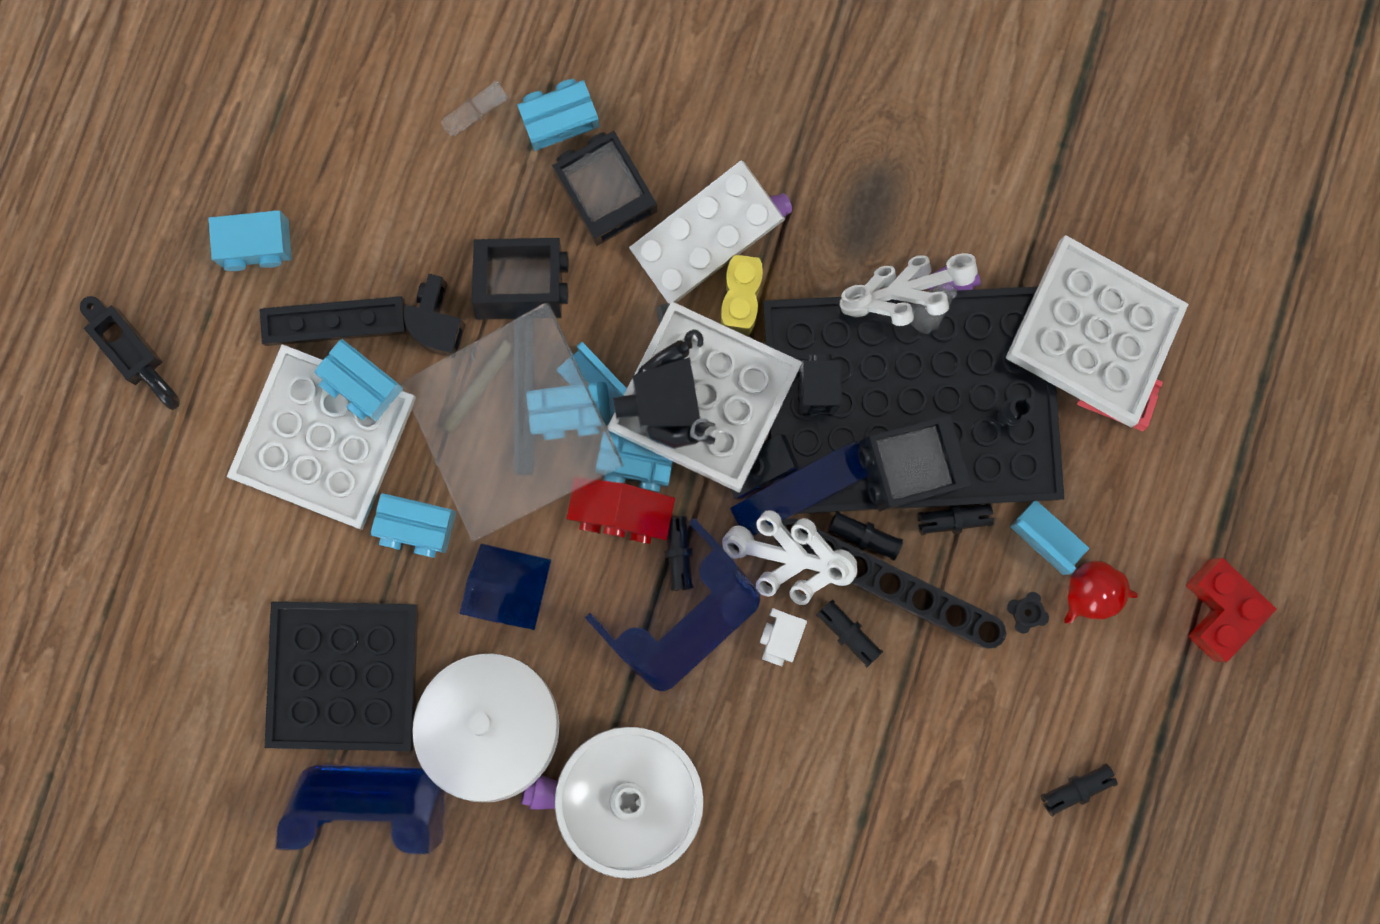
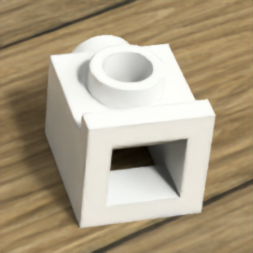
M772 608L769 616L775 618L774 623H766L760 639V643L766 645L762 659L783 666L784 660L793 663L807 621Z

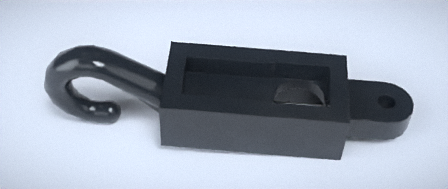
M94 296L85 297L80 303V311L89 321V324L84 327L85 331L128 382L137 385L143 380L168 409H177L180 405L178 396L155 371L163 361L119 309L112 305L107 308L101 300ZM117 323L122 329L121 337L115 342H109L103 333Z

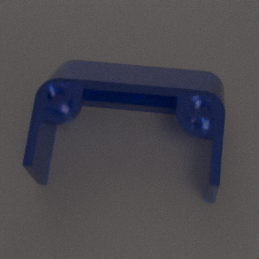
M695 518L689 522V526L712 550L700 565V577L712 592L658 642L646 630L641 628L628 629L616 638L594 613H589L585 617L621 659L652 689L657 691H666L674 687L758 609L760 604V595L757 588Z

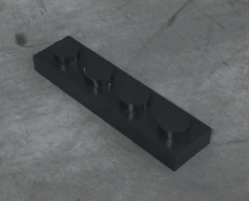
M400 296L261 308V341L264 346L407 334L404 320L405 301Z

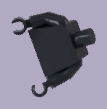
M695 329L686 333L684 341L678 340L669 345L639 368L638 373L633 376V395L613 398L616 419L638 416L641 434L648 435L651 440L672 449L694 445L699 441L712 445L716 440L715 437L704 435L707 428L715 427L716 424L700 418L691 360L686 358L689 355V350L692 348V337L694 335L697 337V347H702L704 343L703 335Z

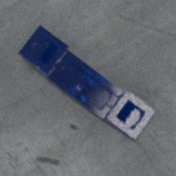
M854 441L731 507L730 510L738 525L747 528L755 536L760 533L756 525L757 520L765 511L776 512L783 521L868 476L867 469L861 466L858 458V448H860L858 442ZM765 520L768 525L773 526L770 521Z

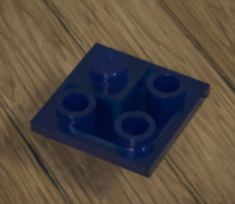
M481 544L467 579L459 614L535 630L552 560Z

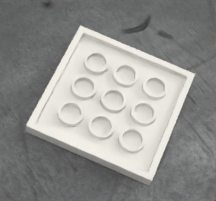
M1065 235L1059 240L1006 355V359L1132 428L1140 420L1188 304Z
M671 301L634 375L638 373L641 366L658 352L678 340L684 341L688 331L695 329L701 332L704 339L703 346L697 347V337L694 335L692 337V348L689 350V355L686 358L691 360L700 418L716 424L715 427L707 428L704 435L715 437V443L707 445L699 441L694 445L672 449L651 440L648 435L641 434L638 416L616 419L615 413L608 425V431L740 493L800 370L802 362ZM633 378L624 396L634 394Z
M282 344L227 477L363 530L417 397L401 391L377 421L369 416L363 421L346 408L350 403L348 399L340 393L334 398L318 385L322 379L314 372L323 361L322 359Z

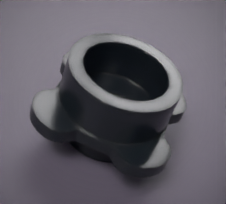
M1029 592L1021 600H1010L1008 602L1007 611L1015 619V629L1017 632L1025 634L1029 632L1031 627L1044 626L1048 623L1049 615L1045 612L1044 606L1040 602L1041 596L1038 593ZM1029 609L1031 611V615L1026 616L1025 610Z

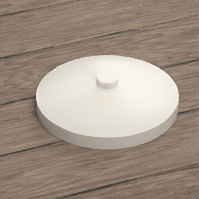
M478 654L465 657L439 672L424 690L418 702L413 720L415 752L425 773L437 786L447 793L473 802L505 800L530 787L549 765L559 736L557 705L544 680L522 662L498 654Z
M620 727L601 732L580 745L562 769L555 793V812L558 826L568 847L582 862L592 869L619 878H638L654 874L674 863L687 850L698 831L703 812V792L699 775L687 754L676 743L662 734L638 727Z

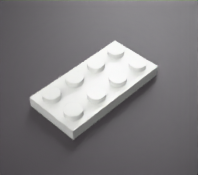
M741 160L629 248L668 303H671V301L676 303L728 264L734 255L741 254L783 222L785 218L746 163Z

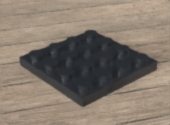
M271 601L264 748L413 751L418 604Z

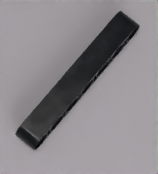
M785 519L782 521V524L784 526H794L798 519ZM799 528L802 533L808 534L806 530ZM816 528V531L825 542L830 544L833 551L845 550L854 557L861 559L865 564L864 574L859 578H854L850 583L851 585L977 647L996 648L1005 640L1006 627L998 617ZM774 537V542L776 543V545L782 547V545ZM808 543L800 544L807 553L814 555V551ZM885 573L892 574L897 580V589L891 594L883 592L879 585L880 578ZM919 589L926 591L930 597V603L924 610L917 609L912 601L913 594ZM952 605L960 608L963 616L962 621L956 626H951L945 617L947 609ZM986 621L990 622L995 628L994 638L989 642H984L978 632L981 624Z

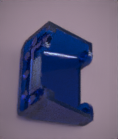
M315 765L308 767L298 777L279 820L276 833V849H303L316 838V831L321 825L333 822L334 820L392 822V841L400 851L409 854H429L443 841L445 791L428 777L423 768Z

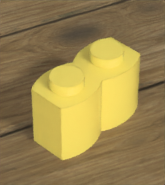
M734 255L727 268V294L722 303L721 324L745 336H749L752 332L758 311L756 297L760 290L763 275L760 258Z

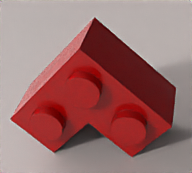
M575 477L566 519L579 522V530L600 534L601 528H604L603 534L624 538L625 532L631 533L629 540L651 544L652 538L667 540L675 498L625 483Z
M1224 558L1209 559L1186 584L1211 609L1206 617L1189 633L1188 637L1207 656L1216 662H1228L1277 610Z

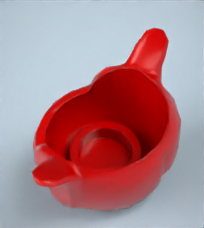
M1103 561L1083 563L1075 569L1070 577L1067 598L1069 611L1064 618V623L1070 624L1078 616L1101 620L1117 615L1125 607L1128 597L1137 598L1138 594L1130 590L1126 575L1115 569L1112 565Z

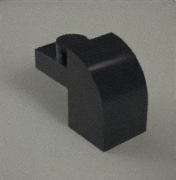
M428 274L426 283L421 282L418 289L416 301L420 304L419 308L405 305L404 320L411 336L428 351L457 359L466 325L461 318L440 313L448 284L443 277Z

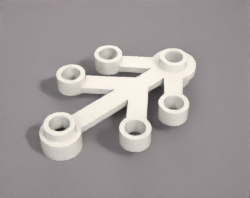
M968 253L954 255L946 263L947 270L930 274L931 265L927 256H916L910 259L908 266L898 277H896L894 267H880L875 270L874 276L866 285H854L843 291L840 301L841 311L853 317H862L869 312L891 316L892 323L897 326L907 325L914 319L911 305L905 302L926 305L927 311L931 315L944 314L949 310L947 295L944 292L931 293L921 290L954 281V284L958 286L971 284L978 273L975 257ZM894 299L905 302L894 304L885 301Z
M769 510L760 516L756 523L759 532L765 536H774L782 547L754 541L752 533L742 526L730 528L722 540L723 551L730 558H742L748 554L785 563L772 572H764L757 580L756 588L758 592L767 597L773 596L783 582L804 569L819 572L807 581H796L791 588L790 597L799 605L807 604L816 591L829 583L845 586L850 584L857 575V562L854 556L845 550L833 551L816 531L815 524L809 519H799L790 533L782 524L781 517L776 512ZM765 520L770 521L773 526L768 525ZM799 528L806 530L808 534L802 533ZM808 543L817 555L807 553L800 544ZM764 581L769 582L772 587L768 586ZM798 589L805 592L806 595L801 594Z

